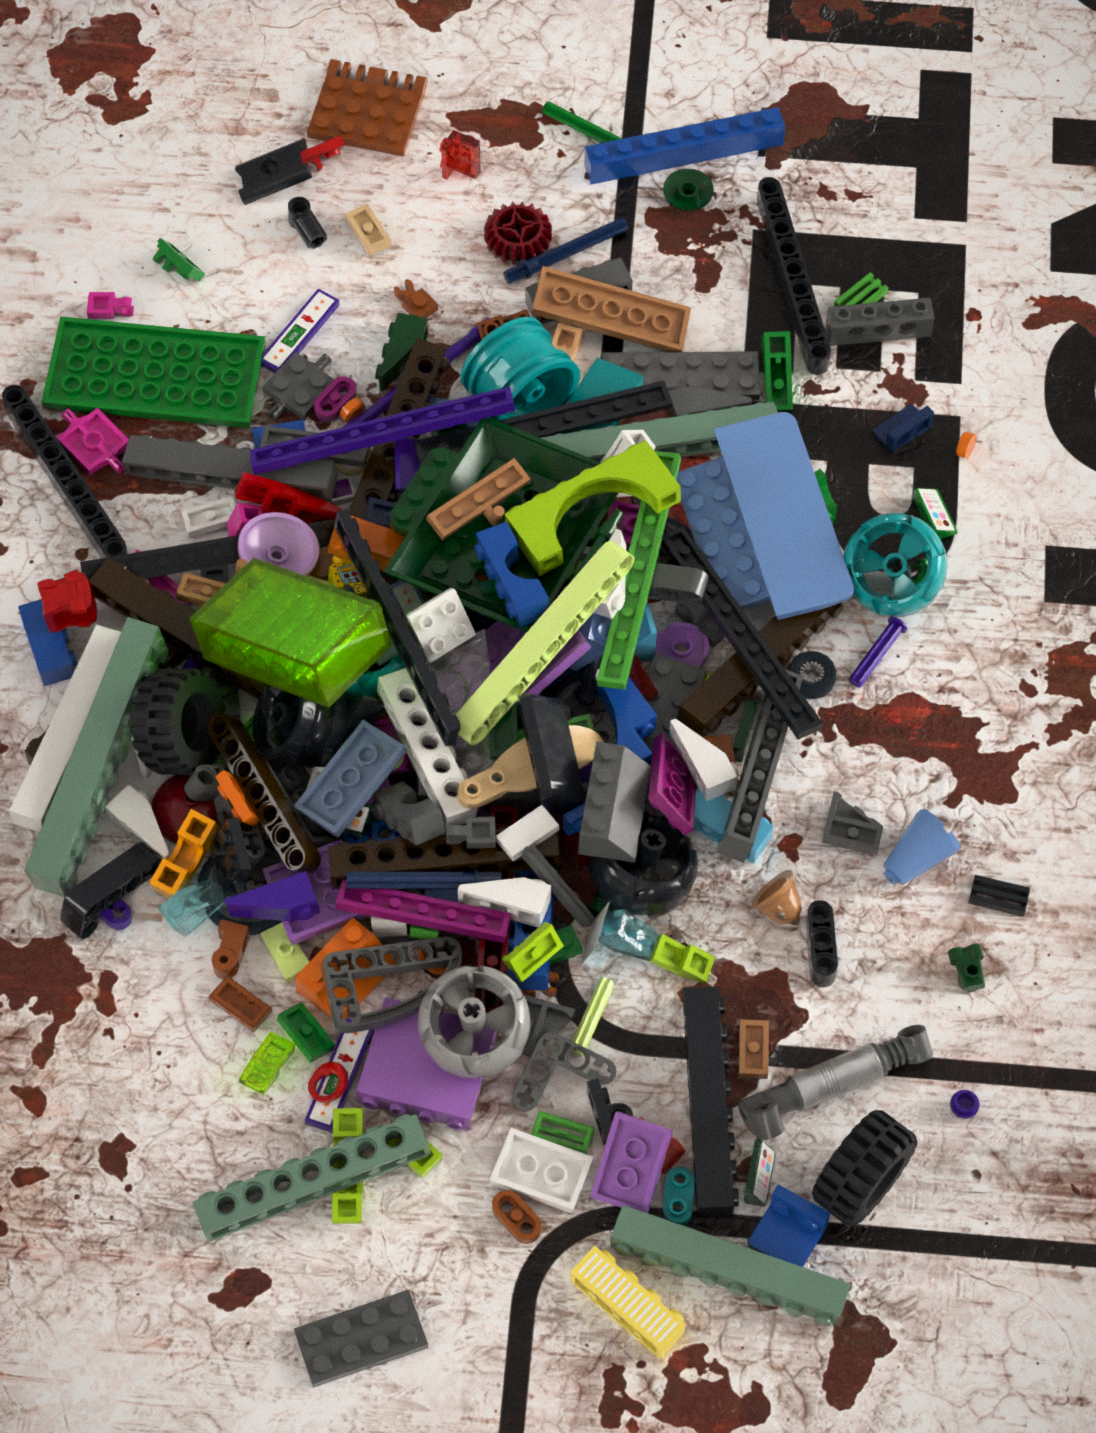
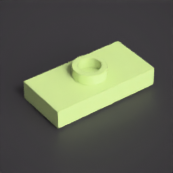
M282 922L260 933V938L286 983L294 980L295 976L309 963L300 945L297 943L291 946Z

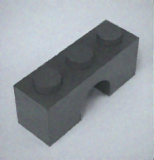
M403 781L373 794L375 801L373 811L376 818L382 820L390 829H394L404 839H408L413 844L419 845L446 833L440 807L429 799L418 802L415 790Z

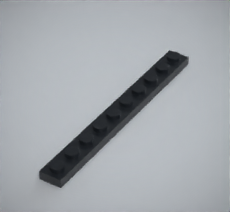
M663 380L499 420V422L542 438L555 434H567L669 409L673 403ZM476 426L414 441L413 449L419 466H421L429 452L435 448L443 447L460 453Z
M347 508L337 511L334 528L445 747L456 744L458 732L461 729L460 722L456 715H452L446 694L444 692L441 693L438 688L437 677L433 670H429L426 664L425 653L422 648H418L415 642L413 629L411 626L406 625L403 619L402 608L399 604L395 603L392 597L390 584L384 582L381 576L380 565L377 560H373L370 554L368 541L362 539L359 533V525L356 518L351 517Z
M336 519L307 523L317 537L319 548L329 546ZM240 535L80 562L81 572L85 573L89 581L107 558L115 563L120 562L124 564L131 573L145 578L199 570L202 566L234 564L240 559L238 553Z
M684 526L664 533L661 546L676 566L697 568L707 573L708 581L701 603L795 737L799 740L822 730L823 722Z

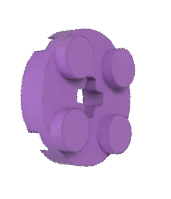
M675 622L657 634L655 653L702 668L708 658L709 641L707 636L703 635L696 625L688 622ZM679 644H685V648L689 650L678 652L675 648H678Z

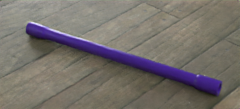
M477 325L467 335L446 349L445 358L449 359L448 364L482 340ZM426 369L420 370L422 373H429V372H430L429 370H426ZM397 387L343 427L376 419L389 409Z

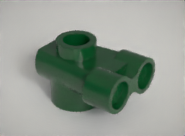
M972 944L964 948L955 947L948 950L950 964L956 967L959 975L958 984L960 988L966 992L983 989L985 981L981 960L984 958L981 945Z

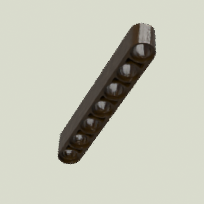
M215 713L208 720V733L285 866L293 871H306L308 874L315 872L321 863L320 854L244 724L236 717Z

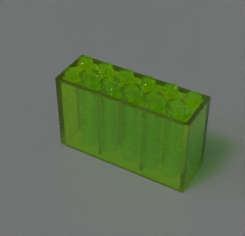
M253 558L190 617L204 660L328 708L392 646L380 603L257 558Z

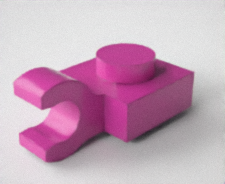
M89 292L87 317L88 319H114V313L131 317L134 314V306H131L132 298H116L115 292Z

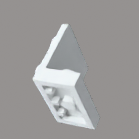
M449 588L407 614V619L418 640L416 644L418 648L423 649L426 661L429 663L476 635L458 594L453 588Z

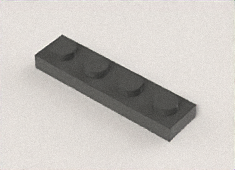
M265 425L260 447L317 434V432ZM369 447L325 458L333 460L336 464L365 467Z

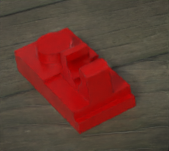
M338 136L301 151L303 164L306 163L308 165L310 162L316 166L318 172L321 171L323 165L320 158L326 156L328 160L341 154L339 150L345 145L342 137Z

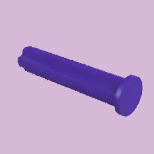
M893 616L888 619V625L851 674L849 679L851 684L858 688L862 687L899 635L907 631L908 628L902 620Z

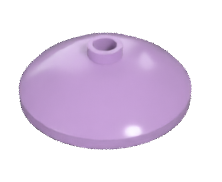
M271 512L258 515L246 523L239 536L238 553L240 559L247 561V569L256 577L271 583L288 584L297 582L312 572L319 557V543L313 530L299 518L285 513Z

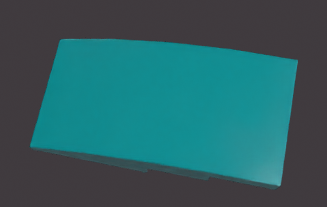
M597 358L583 377L568 404L641 386L643 384V375ZM620 421L599 425L583 430L600 429L606 426H618Z

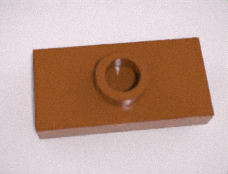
M226 976L209 995V1000L252 1032H255L272 1012V1007L229 976Z

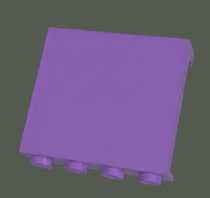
M385 997L382 1009L403 1001ZM417 1012L397 1022L375 1028L356 1090L357 1102L368 1109L376 1110L382 1108L389 1110L390 1113L396 1116L406 1114L412 1116L416 1114L417 1118L425 1123L439 1122L446 1124L447 1127L453 1130H462L463 1128L470 1130L471 1118L483 1077L475 1079L458 1077L436 1065L422 1044L418 1029ZM443 1012L439 1017V1029L447 1044L457 1034L462 1032L463 1028L459 1015ZM486 1027L482 1033L473 1035V1052H478V1055L491 1051L492 1046H495L497 1031Z

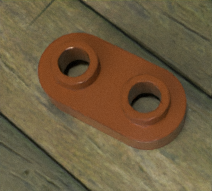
M500 1191L494 1196L492 1212L496 1219L518 1242L524 1244L535 1242L541 1235L542 1225L540 1218L513 1191ZM504 1205H510L512 1210L505 1212L501 1208ZM524 1226H529L532 1228V1231L524 1233L521 1229Z

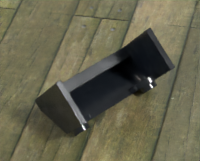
M534 694L520 695L517 699L518 729L523 728L540 800L539 806L542 805L557 823L563 822V815L585 803L588 791L587 781L581 780L568 720H571L569 704H563L562 699Z

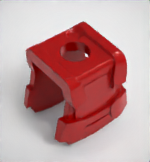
M74 570L63 574L64 577L61 579H46L37 583L43 605V617L51 633L62 631L67 627H91L97 621V604L95 598L91 595V588L85 573Z

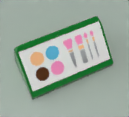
M914 489L913 500L922 520L936 532L940 539L956 535L958 531L938 489Z

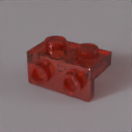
M453 130L448 138L445 137L442 140L439 148L442 158L440 162L442 178L448 180L455 170L477 179L481 172L480 141L473 136Z

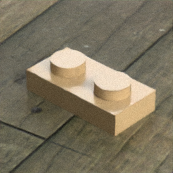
M368 204L345 214L347 223L369 256L392 246L390 237Z

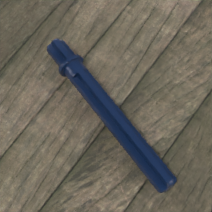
M619 218L528 260L522 259L519 265L504 271L503 276L508 284L524 277L530 279L532 274L541 270L542 266L548 267L625 232L628 230V224L624 218Z
M474 869L473 872H347L346 887L348 889H458L461 884L502 880V874L500 872H478L477 869Z

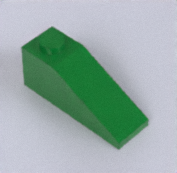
M790 331L764 332L761 335L765 401L766 403L774 401L777 411L793 410Z

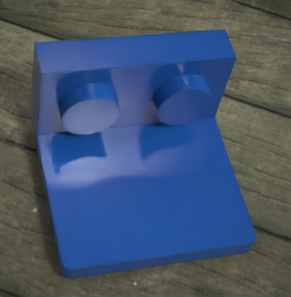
M778 1184L772 1193L768 1209L748 1240V1246L763 1254L804 1267L826 1230L831 1213Z

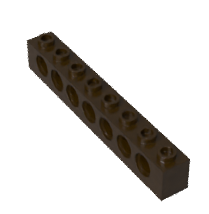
M416 338L386 417L432 405L429 399L431 394L436 395L441 381L438 380L439 373H445L449 359L445 358L447 347ZM426 369V370H429L430 372H429V373H422L420 370ZM412 391H419V392H421L422 394H420V395H414V394H412L411 392H412ZM421 434L403 439H419ZM395 441L378 444L373 447L349 508L351 516L365 520L369 497L395 502L398 492L394 490L395 461L385 459L386 457L395 458ZM384 479L387 481V483L381 484L378 483L376 480Z
M497 829L495 834L498 835L505 829ZM556 832L535 846L553 868L560 867ZM446 835L437 836L419 845L413 844L406 838L395 837L392 840L386 841L370 839L363 843L350 844L341 842L335 846H328L332 889H340L342 880H346L347 872H473L474 869H477L478 872L504 873L532 870L522 856L512 861L504 850L497 851L495 848H467V841L454 845L446 844ZM469 849L479 850L474 854L467 853ZM444 851L450 853L448 856L441 857L438 855L439 853ZM414 854L421 855L419 859H410ZM385 857L393 858L390 862L381 861ZM356 860H363V861H365V862H364L363 864H361V865H354V864H352V863L355 862Z

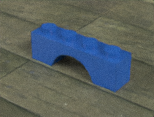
M504 522L477 532V545H474L475 553L479 561L484 560V567L488 578L495 580V589L499 598L506 600L505 606L511 619L515 618L520 628L536 622L549 608V597L539 579L520 578L509 571L510 567L519 559L517 540L508 523Z

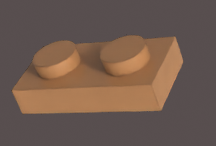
M740 1019L738 1078L768 1079L769 1021Z

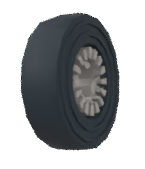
M807 651L800 653L792 659L788 666L789 671L803 676L799 690L807 699L824 697L832 690L836 682V668L833 661L827 655L820 652ZM810 671L816 672V677L812 680L808 678Z

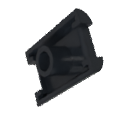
M302 138L235 166V171L242 179L243 189L238 191L244 205L312 178L311 168L306 163L303 164L301 151L307 149L306 139Z

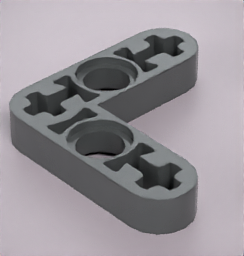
M546 1033L538 1040L513 1091L512 1104L521 1112H529L534 1109L556 1064L589 1081L599 1079L600 1085H607L613 1081L617 1072L616 1066L611 1060L557 1033ZM553 1038L556 1040L555 1046L558 1047V1051L552 1050L547 1058L553 1060L550 1065L545 1060L535 1058L537 1053L543 1056L546 1050L543 1041H549ZM577 1050L583 1053L585 1061L582 1066L574 1067L569 1063L568 1057L572 1051ZM590 1057L596 1059L593 1065L597 1067H602L603 1064H606L608 1066L607 1071L611 1073L610 1077L605 1076L601 1080L598 1078L599 1073L594 1069H590L589 1074L585 1073L584 1070L590 1063ZM541 1064L546 1069L544 1079L537 1081L531 1078L529 1071L532 1065ZM524 1079L531 1085L540 1086L538 1092L533 1088L529 1097L533 1100L532 1104L527 1103L525 1106H521V1100L517 1095L518 1093H525L528 1085L522 1084Z

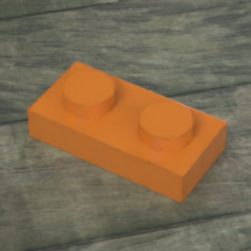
M225 770L217 774L215 778L220 784L217 786V789L225 800L229 799L234 806L231 811L235 818H238L240 823L244 822L250 826L260 822L234 776Z

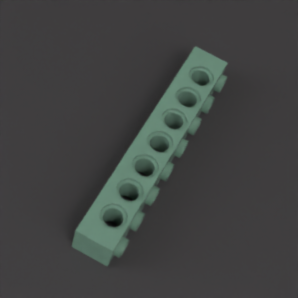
M402 1115L396 1118L393 1123L384 1127L381 1125L374 1126L368 1129L366 1134L356 1138L353 1136L346 1137L340 1140L338 1145L328 1149L326 1147L318 1148L312 1151L310 1156L300 1160L298 1158L290 1159L284 1162L282 1167L272 1171L270 1169L262 1170L256 1173L252 1179L244 1182L242 1180L234 1181L227 1185L226 1189L216 1193L214 1191L206 1192L199 1196L198 1200L193 1201V1205L207 1241L212 1242L431 1155L417 1115ZM391 1139H402V1142L399 1146H388V1143ZM366 1149L374 1150V1154L371 1157H360L362 1151ZM338 1160L347 1161L346 1165L341 1169L332 1168L333 1164ZM310 1171L319 1172L318 1176L313 1180L304 1179L305 1175ZM280 1183H291L290 1187L287 1190H277V1187ZM252 1194H263L258 1202H249ZM224 1205H235L230 1213H221Z

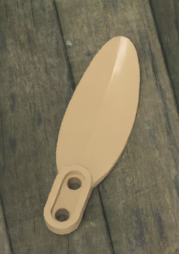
M569 725L580 770L593 761L596 742L604 743V740L597 732L589 728ZM526 739L520 740L507 749L491 768L461 782L457 791L458 802L465 808L476 809L502 797L507 792H525L537 789ZM499 777L502 781L495 782L492 778ZM474 789L477 793L470 794L467 790Z

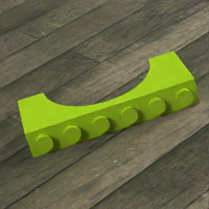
M646 440L629 446L626 451L606 458L601 464L583 470L578 476L568 481L560 482L555 488L545 493H539L532 500L522 505L514 506L505 513V522L508 523L519 548L539 576L563 564L562 548L556 538L557 527L564 514L580 500L600 493H624L641 499L650 505L657 514L681 502V486Z

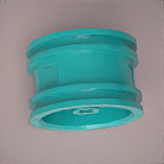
M521 317L506 322L494 329L475 346L463 365L461 383L471 396L510 386L515 411L490 417L499 421L567 404L577 389L580 380V370L566 352L556 349L552 345L553 339L550 333L537 319Z

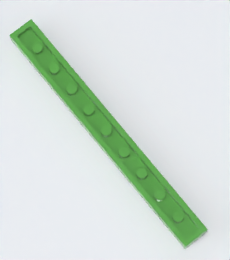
M655 451L676 480L681 462L680 454ZM641 500L629 548V553L634 556V564L626 574L624 605L620 610H617L611 621L597 677L598 687L626 689L669 508L657 514L650 505Z

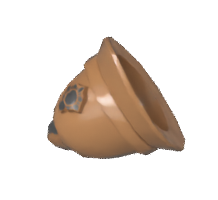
M785 870L765 884L756 894L752 902V908L759 910L762 915H766L776 923L797 926L800 923V913L802 910L801 899L796 889V883L793 881L792 871Z

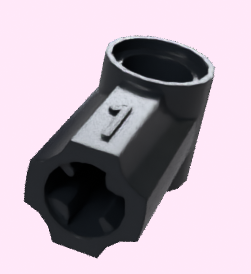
M304 197L292 198L288 203V221L290 226L297 230L308 248L315 249L322 246L324 241L327 240V234L311 211L310 202Z

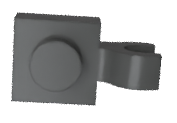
M466 817V825H446V844L454 845L467 841V848H496L495 817Z

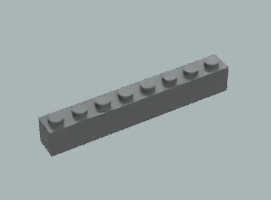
M130 435L122 461L128 476L236 489L243 472L254 475L251 467V448H230L223 444L207 445L198 441L183 442L174 438L159 439L149 435ZM323 458L255 475L298 488L331 502L338 478V471L333 460Z

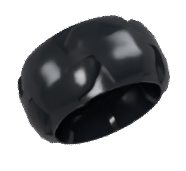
M643 812L635 863L630 862L632 869L625 871L618 864V860L594 856L588 857L589 877L592 885L599 888L600 897L607 904L609 903L611 907L624 914L648 915V918L668 914L683 903L692 889L698 872L697 852L692 850L688 835L684 836L678 828L674 829L666 817L649 815L647 812ZM656 872L669 881L651 882V880H642V875L646 876Z

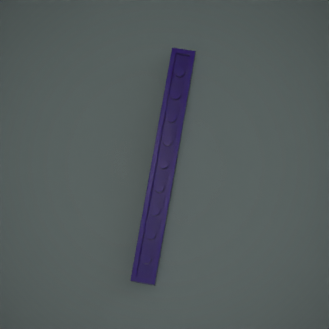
M509 386L252 449L250 450L251 467L254 475L267 473L272 470L296 466L313 460H321L325 457L344 454L357 449L373 447L390 441H398L410 436L426 434L443 428H451L463 423L475 422L496 415H504L515 411L511 388Z

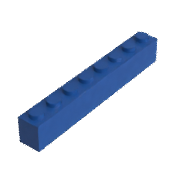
M779 107L594 144L585 146L584 166L592 185L784 145L785 124Z

